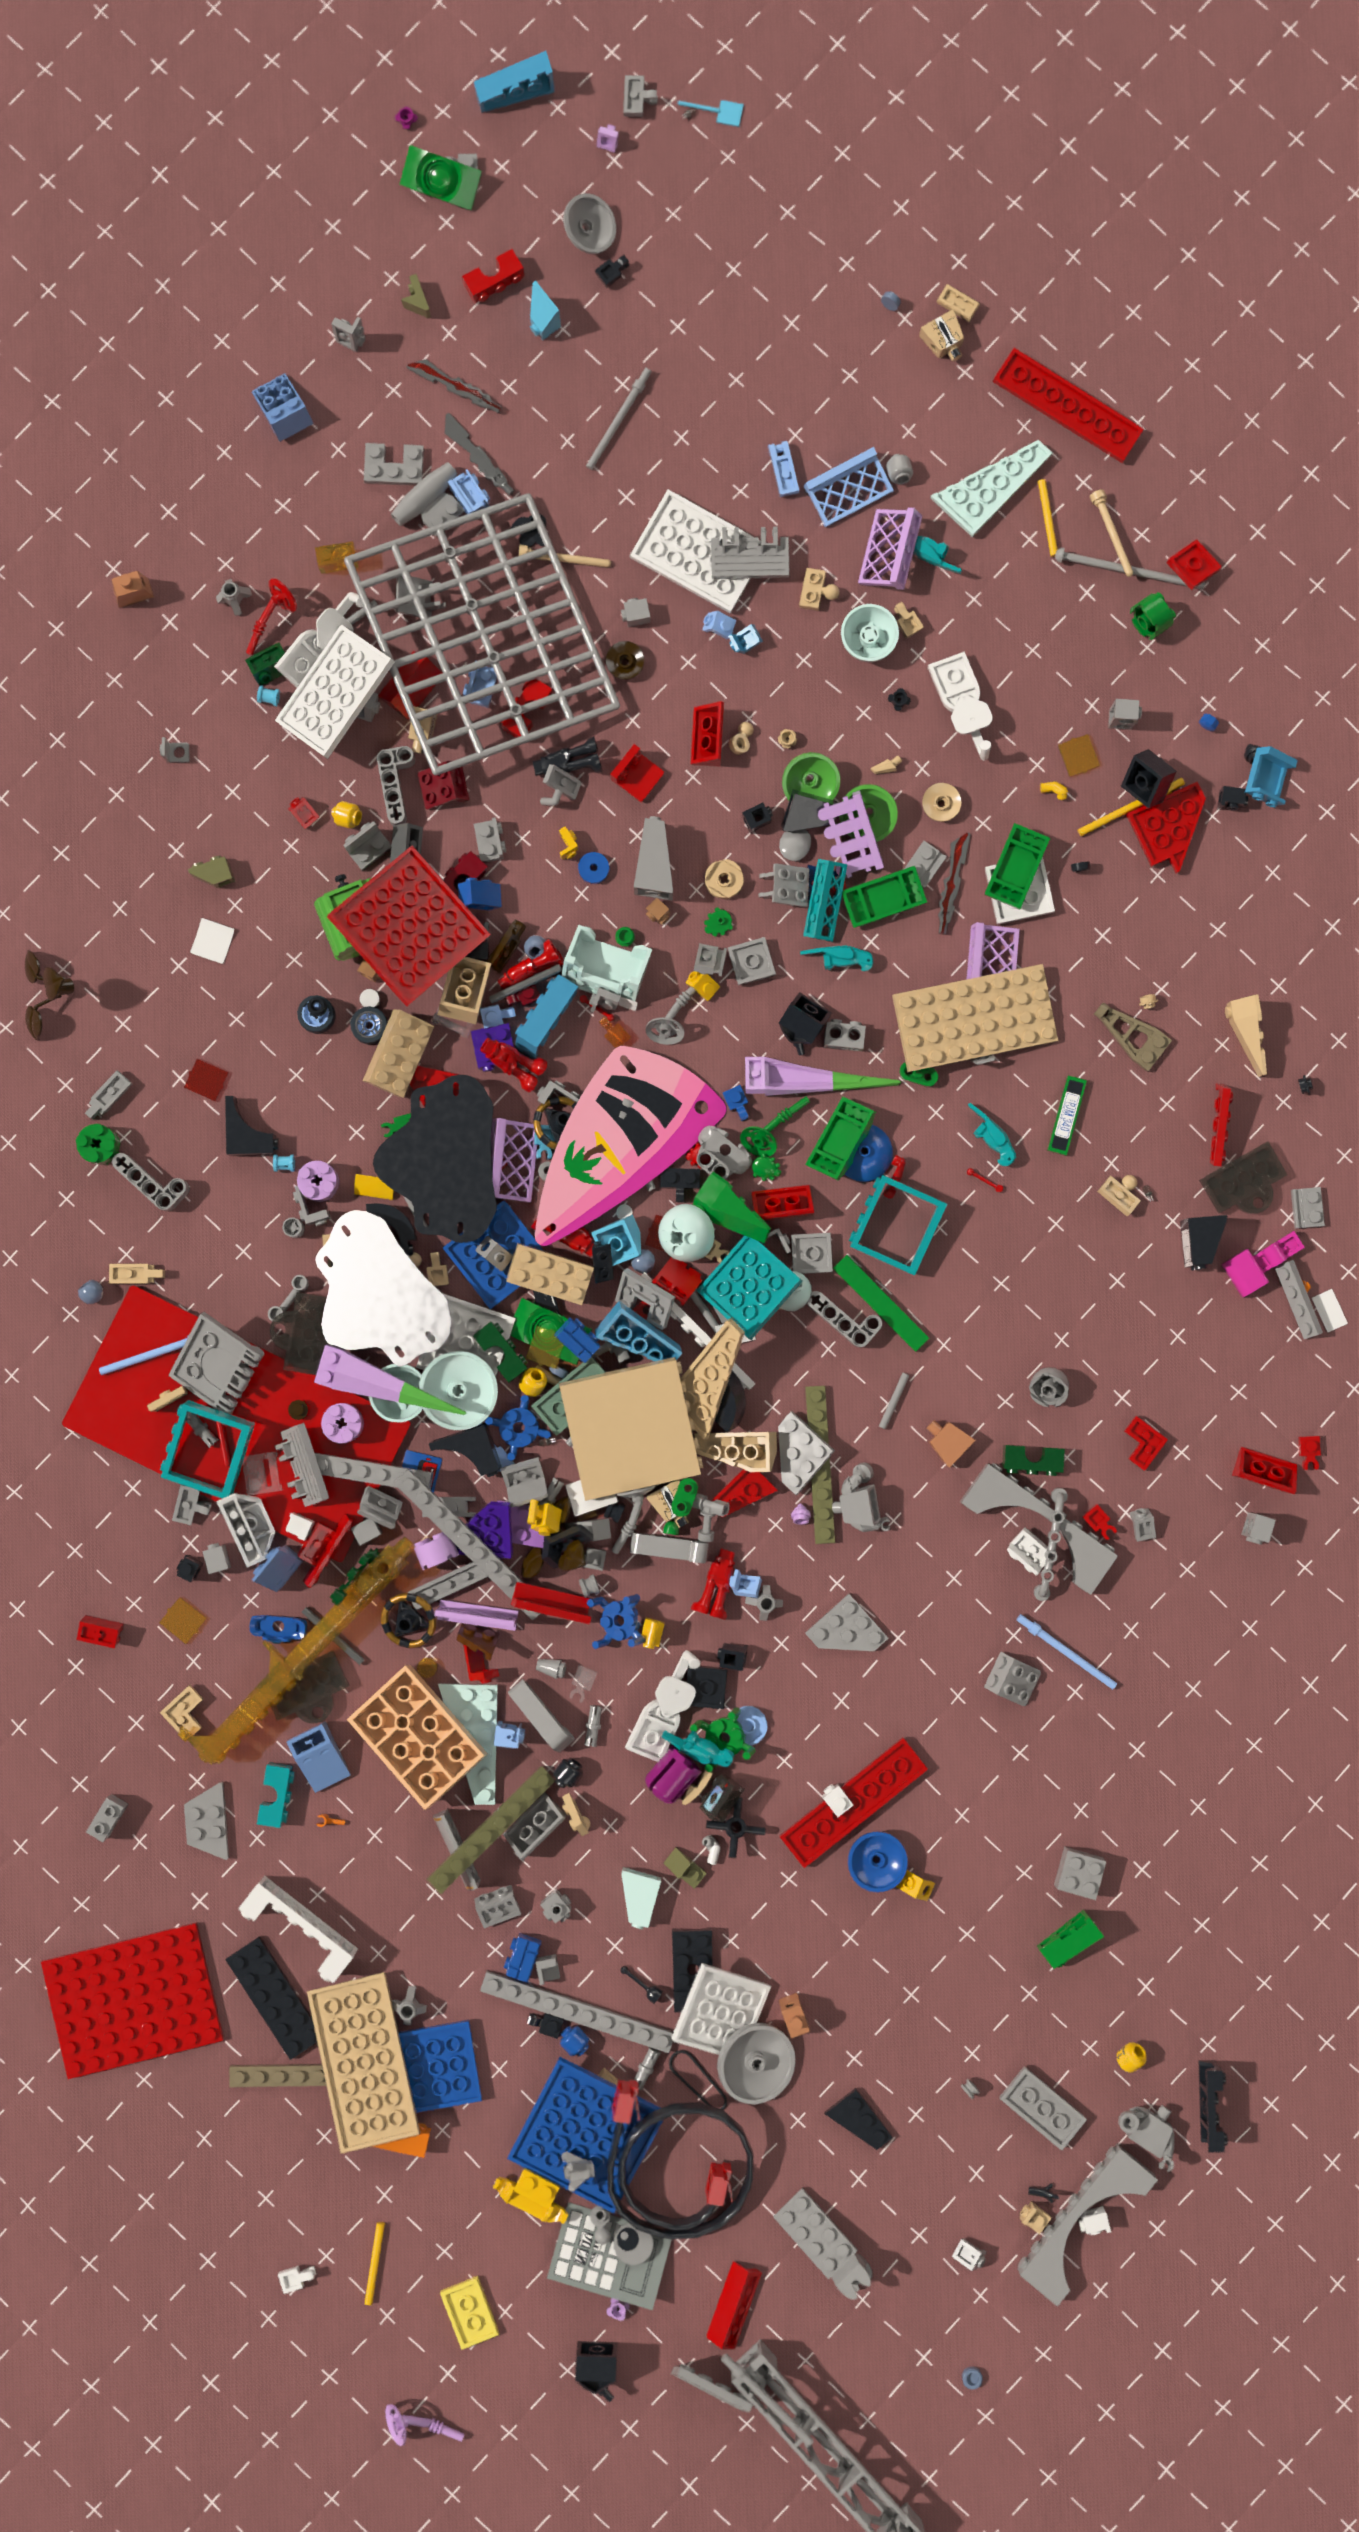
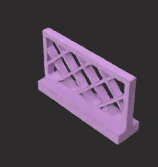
M908 507L907 510L876 509L858 581L860 585L892 586L896 589L904 590L922 520V515L915 508ZM881 515L888 516L890 519L881 526ZM901 516H905L904 522L897 526L895 521ZM893 523L896 529L887 535L884 530ZM882 532L885 538L876 544L875 539ZM899 533L901 535L900 540L893 545L891 539ZM889 542L891 548L882 553L880 548ZM878 551L880 557L871 562V555ZM895 552V559L888 563L886 557ZM884 560L887 566L878 572L875 567ZM873 569L876 575L871 579H866L867 573ZM890 570V580H883L881 576Z
M978 922L971 925L967 979L982 977V970L986 967L992 974H996V971L990 965L996 958L1003 965V968L997 973H1001L1005 969L1007 971L1016 970L1019 929L984 925V923ZM985 930H991L996 935V938L990 943L985 938ZM1006 932L1014 933L1013 942L1009 945L1001 937ZM998 939L1005 947L999 954L992 946ZM987 948L995 955L989 962L983 956ZM1006 950L1012 955V960L1008 964L1000 956Z
M502 1118L492 1119L491 1165L495 1198L531 1202L537 1145H534L535 1130L533 1124ZM506 1125H512L516 1130L513 1136L509 1137L507 1135ZM526 1128L533 1129L532 1137L529 1140L522 1133ZM519 1135L524 1144L517 1149L512 1140ZM508 1143L514 1150L509 1157L504 1153V1147ZM527 1146L530 1150V1156L525 1160L520 1151ZM517 1154L522 1163L515 1168L510 1159ZM505 1163L512 1169V1172L507 1176L502 1172V1166ZM525 1165L528 1169V1176L523 1179L518 1170ZM513 1174L520 1180V1183L515 1187L508 1181ZM504 1182L510 1189L505 1195L499 1194L500 1185ZM522 1184L526 1188V1198L520 1197L516 1192Z
M441 1599L439 1607L435 1610V1616H438L437 1620L516 1631L519 1610Z

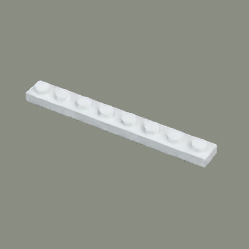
M645 1272L641 1275L646 1280L653 1281ZM675 1302L673 1303L670 1316L674 1320L678 1318L682 1322L680 1326L688 1334L692 1332L696 1336L694 1340L702 1348L707 1346L712 1339ZM734 1363L732 1370L741 1381L743 1388L750 1390L755 1383Z

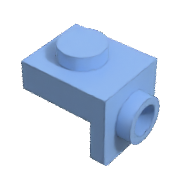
M719 611L709 612L703 621V631H712L725 639H730L729 635L733 632L736 620Z
M735 1569L734 1575L730 1578V1587L734 1594L758 1598L762 1583L761 1577L742 1575L740 1570Z

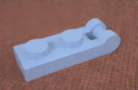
M783 441L779 445H768L780 497L799 493L788 442ZM783 452L784 455L777 456V453Z

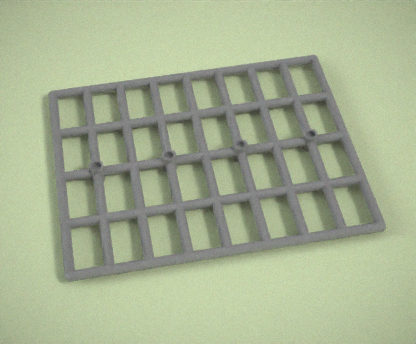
M527 493L344 558L381 651L395 661L390 668L391 675L434 775H440L620 708V702L531 494ZM527 503L534 521L497 534L489 515ZM482 518L489 537L458 548L450 546L444 531ZM537 528L545 547L507 560L500 541ZM437 534L444 553L406 565L399 547ZM493 544L500 563L462 575L455 557ZM392 550L399 566L398 569L364 581L360 580L354 562ZM548 554L556 573L518 586L511 567ZM442 561L450 564L455 579L417 592L410 575L411 572ZM504 570L511 589L478 601L471 597L466 583ZM403 576L410 595L372 608L364 589ZM559 580L567 599L529 612L522 593ZM459 586L466 605L428 618L421 599ZM515 596L522 615L484 628L477 609ZM414 602L421 621L383 634L375 615ZM570 606L578 625L540 638L533 619ZM465 613L471 615L477 631L439 644L432 625ZM526 622L533 639L532 642L501 653L494 651L488 635ZM424 628L432 647L394 660L386 641ZM581 632L589 651L551 664L544 645ZM481 638L488 657L450 670L443 651ZM537 648L544 667L506 680L499 661ZM436 655L443 673L405 687L397 668ZM593 659L600 677L562 690L555 672ZM488 665L494 669L499 684L461 697L454 680L455 677ZM548 674L555 694L522 706L516 704L510 689L511 687ZM447 681L454 700L416 713L408 694ZM604 685L611 704L574 717L566 698ZM503 691L510 710L472 723L465 704ZM559 701L567 720L529 733L521 714ZM458 707L465 726L427 740L419 721ZM510 718L516 721L521 733L520 737L485 750L483 749L476 730ZM469 734L476 753L438 766L430 747Z

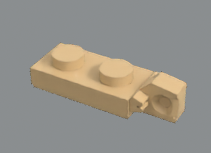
M109 1264V1284L154 1283V1278H165V1270H155V1265Z

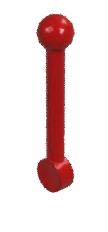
M582 995L580 997L581 1003H587L592 1007L587 996ZM596 1006L595 1010L606 1016L608 1021L614 1020L613 1014H608Z
M969 1168L967 1170V1174L969 1176L973 1175L981 1181L994 1187L996 1192L1003 1191L1002 1185L994 1184L993 1182L987 1180L981 1175L975 1173L972 1168Z

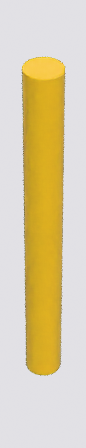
M1043 479L1038 481L1050 555L1055 557L1057 544L1046 480Z
M377 2222L364 2303L366 2305H372L385 2226L383 2222Z

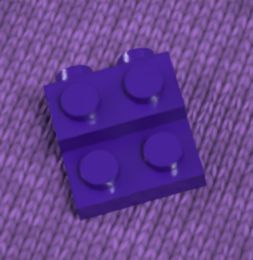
M509 1023L471 1031L478 1069H483V1072L492 1071L496 1067L480 1051L487 1038L493 1041L498 1040L514 1047Z

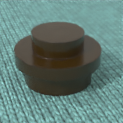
M301 1400L293 1401L288 1408L289 1415L296 1420L305 1418L308 1414L307 1404Z

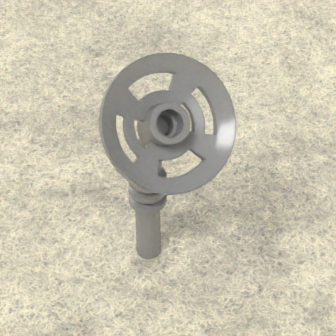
M689 987L685 992H682V995H679V998H676L675 1004L665 1018H655L649 1021L645 1030L647 1036L654 1042L665 1045L680 1042L684 1037V1028L673 1018L680 1008L685 1007V1003L687 1004L688 1000H691V996L696 991ZM652 1028H656L657 1032L660 1033L659 1036L652 1031Z
M655 1485L617 1493V1496L632 1498V1501L635 1503L629 1521H626L621 1530L620 1537L611 1550L613 1553H619L627 1538L631 1537L634 1529H636V1522L643 1504L644 1495L652 1491L656 1487Z

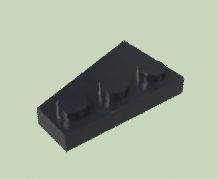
M856 2088L824 2112L829 2118L876 2150L892 2139L890 2132Z

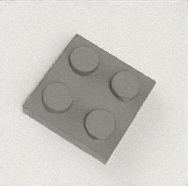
M765 937L727 948L738 986L776 975Z
M830 1233L791 1235L793 1271L801 1274L833 1272Z

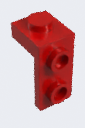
M464 1645L469 1681L480 1680V1683L483 1684L492 1682V1678L499 1676L498 1668L485 1669L482 1651L478 1649L477 1652H474L467 1645Z

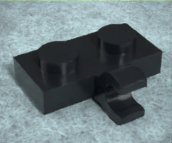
M667 1168L661 1173L660 1188L676 1189V1202H684V1189H700V1169Z

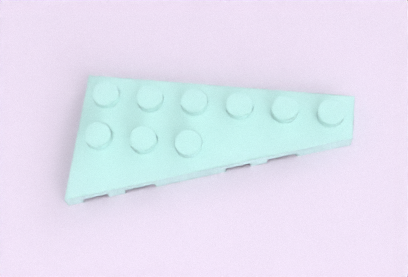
M1037 440L1016 453L1000 459L999 462L964 478V480L946 487L945 490L931 495L930 498L973 537L1051 457L1052 452Z
M439 1683L438 1686L444 1704L488 1753L485 1758L466 1774L475 1805H495L496 1746H494L497 1725L498 1684Z

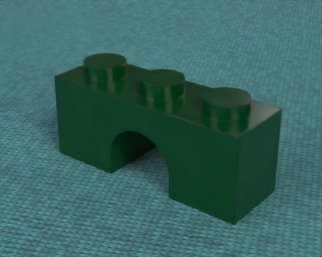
M489 1322L475 1333L473 1338L484 1352L494 1346H499L503 1349L505 1358L497 1366V1369L507 1382L510 1383L528 1369L526 1366L528 1361L522 1354L518 1356L514 1351L516 1348L515 1344L510 1338L507 1340L502 1335L504 1330L498 1323Z
M1003 1445L1002 1468L1007 1469V1473H1019V1470H1027L1026 1474L1038 1475L1039 1471H1046L1048 1476H1058V1472L1064 1473L1065 1449L1042 1447L1041 1458L1036 1462H1030L1025 1455L1026 1446Z

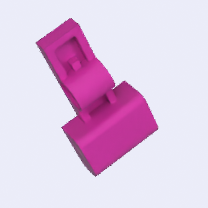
M1292 1231L1253 1256L1249 1249H1245L1222 1263L1221 1266L1241 1297H1245L1269 1282L1264 1272L1284 1262L1287 1258L1305 1247L1295 1231Z

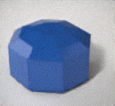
M1204 713L1199 720V724L1205 730L1214 732L1219 725V721L1214 716Z

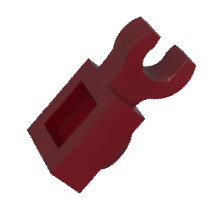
M534 984L517 992V994L506 997L505 1000L508 1007L519 1002L524 1007L536 1002L540 994Z

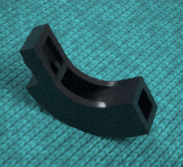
M366 1204V1212L382 1218L387 1225L392 1226L399 1235L400 1247L408 1257L413 1255L414 1247L413 1244L410 1245V1241H417V1235L408 1217L398 1209L386 1204Z
M733 1370L731 1371L721 1400L720 1409L715 1418V1422L726 1432L738 1427L746 1409L744 1388Z

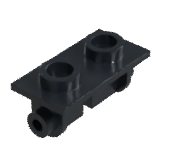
M601 1241L594 1242L592 1257L595 1284L614 1279L611 1244L603 1245Z

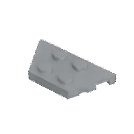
M219 1782L184 1804L187 1845L226 1860L229 1859L224 1782Z

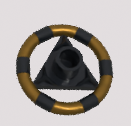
M556 1096L548 1098L545 1104L541 1103L538 1106L533 1118V1126L537 1137L543 1144L554 1150L571 1114L547 1107L556 1104H566L574 1110L577 1103L567 1097ZM543 1112L545 1113L554 1142L541 1129L540 1123Z
M402 1593L393 1596L384 1605L381 1613V1625L384 1633L393 1643L400 1647L417 1648L428 1643L433 1637L436 1629V1616L433 1608L425 1599L415 1594ZM406 1601L414 1602L422 1606L426 1612L429 1621H427L421 1614H419L414 1608H412ZM399 1602L394 1634L388 1621V1614L393 1606ZM429 1627L428 1631L415 1641L398 1637Z

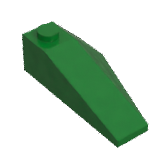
M712 1172L695 1196L693 1205L703 1210L709 1216L712 1223L765 1243L771 1228L755 1211L749 1210L744 1204L745 1200L742 1196L738 1198L731 1190L733 1186L728 1181Z

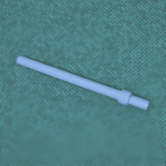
M188 1338L100 1367V1374L104 1375L181 1349Z
M1022 1614L1018 1616L1016 1620L1028 1628V1632L1042 1638L1112 1690L1116 1687L1117 1683L1041 1629L1038 1623L1031 1622Z

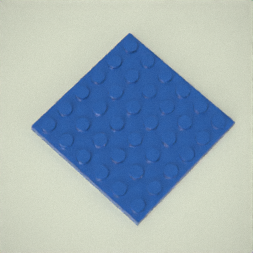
M559 2057L507 2159L569 2190L570 2181L565 2179L564 2167L567 2166V2163L562 2161V2154L569 2152L581 2159L592 2160L594 2177L586 2180L573 2193L614 2213L616 2208L607 2189V2161L616 2124L613 2121L612 2106L617 2085ZM639 2096L637 2098L640 2120H638L634 2100L630 2123H623L614 2165V2188L620 2201L624 2195L619 2184V2153L629 2131L648 2113L660 2109V2107ZM663 2120L652 2124L634 2141L625 2161V2179L628 2185Z

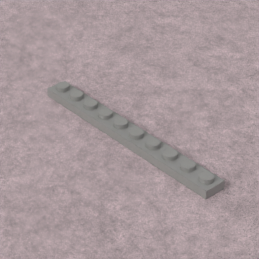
M408 1468L394 1484L512 1600L516 1582H524ZM521 1609L532 1620L540 1614Z
M486 1971L481 1992L666 2053L670 2051L673 2042L671 2039L673 2031Z

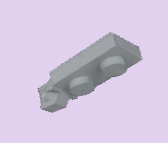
M118 1070L115 1071L90 1098L92 1099L89 1102L91 1107L85 1114L92 1120L99 1113L103 1115L133 1083Z

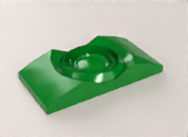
M409 145L400 185L472 210L482 170Z
M1014 823L984 895L1020 910L1050 837Z
M915 866L842 891L853 928L876 922L927 903Z
M842 1096L805 1165L839 1181L852 1165L859 1145L868 1136L876 1112Z
M522 1298L513 1317L516 1319L510 1336L557 1358L578 1365L580 1359L554 1336L568 1318ZM587 1326L583 1328L588 1334L593 1330Z

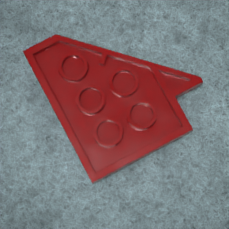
M1198 781L1166 795L1163 803L1149 809L1144 805L1127 813L1126 816L1151 867L1169 859L1175 873L1177 874L1180 871L1206 800Z

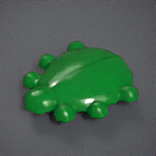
M716 907L715 912L708 913L709 920L704 921V924L707 925L705 927L706 933H712L716 937L718 933L724 935L728 929L732 930V918L727 911Z
M763 1153L753 1162V1176H759L763 1181H766L767 1178L773 1181L775 1179L774 1176L779 1177L781 1175V1170L778 1169L780 1164H775L774 1157L769 1158L767 1154Z

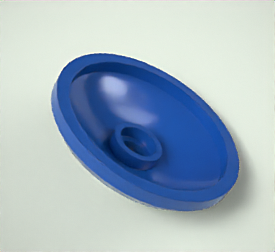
M871 1126L868 1136L859 1145L853 1163L844 1174L845 1176L855 1181L868 1182L882 1176L887 1171L892 1161L893 1149L889 1137L883 1130L877 1126ZM866 1148L868 1154L863 1155L861 1149Z
M875 1831L862 1835L853 1843L848 1854V1868L853 1880L860 1887L871 1892H885L894 1888L901 1882L907 1870V1854L903 1845L897 1838L885 1832ZM875 1856L880 1857V1861L877 1863L873 1861Z

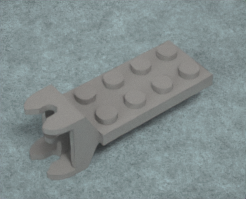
M801 2188L773 2216L774 2219L828 2279L832 2277L836 2287L843 2295L849 2299H857V2291L860 2290L859 2284L870 2286L872 2278L870 2265L860 2254L856 2253L858 2249L811 2196Z

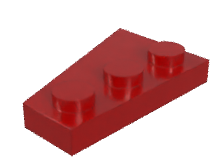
M743 1469L711 1501L713 1502L718 1499L729 1503L730 1508L727 1514L729 1515L778 1490L760 1472H749Z

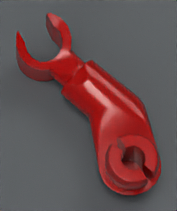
M895 1155L891 1164L897 1166L892 1179L900 1182L906 1161L903 1157ZM890 1185L883 1193L884 1197L888 1199L893 1198L897 1191L895 1190L896 1187Z

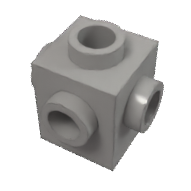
M557 1888L541 1901L540 1905L544 1909L543 1914L549 1921L553 1920L555 1924L559 1920L561 1922L565 1921L571 1915L569 1912L571 1911L570 1904L572 1902L566 1894L562 1895Z

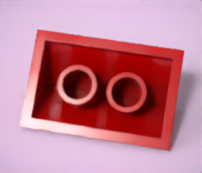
M427 657L401 666L398 670L405 687L442 674ZM392 677L378 697L409 720L410 718ZM437 684L408 694L413 707H419Z
M720 701L694 707L691 765L721 766L724 702Z
M809 1185L751 1192L753 1211L764 1221L814 1214Z
M1244 1447L1240 1448L1232 1476L1295 1495L1297 1464Z

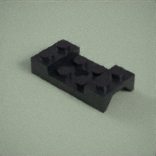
M712 1927L701 1930L672 1928L674 2012L683 2011L698 1972L695 1974L689 1973L687 1967L690 1964H696L700 1969L702 1963L713 1966Z
M1198 2060L1200 2141L1208 2143L1209 2153L1225 2152V2146L1228 2145L1227 2133H1224L1223 2128L1219 2125V2115L1216 2113L1219 2097L1215 2091H1223V2084H1226V2074L1215 2060Z

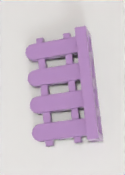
M860 790L853 792V798L851 799L845 796L842 802L830 806L828 802L824 803V808L818 811V817L823 821L829 819L830 826L825 828L824 836L827 839L835 838L836 845L830 848V854L833 857L841 856L842 862L848 864L847 878L852 877L853 872L866 869V872L871 871V866L874 865L876 870L884 868ZM857 810L859 817L854 818L852 811ZM848 813L850 820L835 824L834 817ZM863 829L865 835L860 836L859 830ZM854 832V839L841 843L839 836ZM869 847L871 853L866 855L864 848ZM860 850L861 857L847 861L846 854ZM837 866L836 872L838 875L840 872V867Z

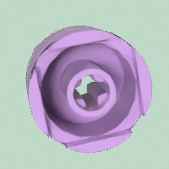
M311 1161L305 1164L298 1172V1188L304 1196L317 1202L327 1201L334 1196L339 1187V1176L336 1170L323 1161ZM317 1177L323 1180L320 1181L319 1186L314 1183V1181L317 1180Z
M339 1403L332 1405L325 1411L321 1424L323 1433L328 1439L337 1443H347L355 1440L361 1434L364 1420L358 1408L351 1404ZM345 1418L344 1422L347 1423V1426L340 1428L339 1420Z
M444 1532L432 1536V1541L426 1538L414 1544V1550L422 1570L459 1555L455 1543Z

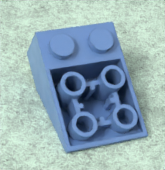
M286 374L278 376L252 391L279 442L313 424L304 403Z
M287 1545L276 1547L265 1557L267 1559L266 1563L260 1564L254 1570L253 1574L255 1576L252 1581L278 1592L304 1560L300 1559L297 1553Z
M326 1721L287 1741L295 1761L315 1793L351 1775Z

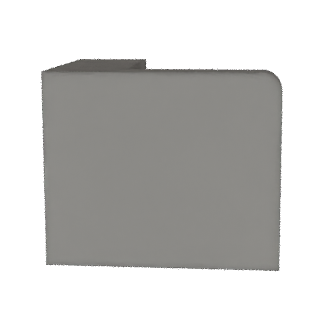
M370 1519L351 1528L359 1545L383 1534L378 1523Z
M556 1954L536 1959L540 1985H544L545 1981L560 1978Z

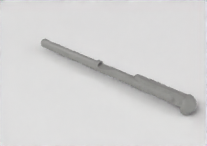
M1064 548L1058 549L1055 553V559L1059 563L1062 560L1125 573L1122 564L1064 552ZM1131 566L1133 575L1187 586L1179 576ZM1203 582L1196 588L1203 590L1205 582Z

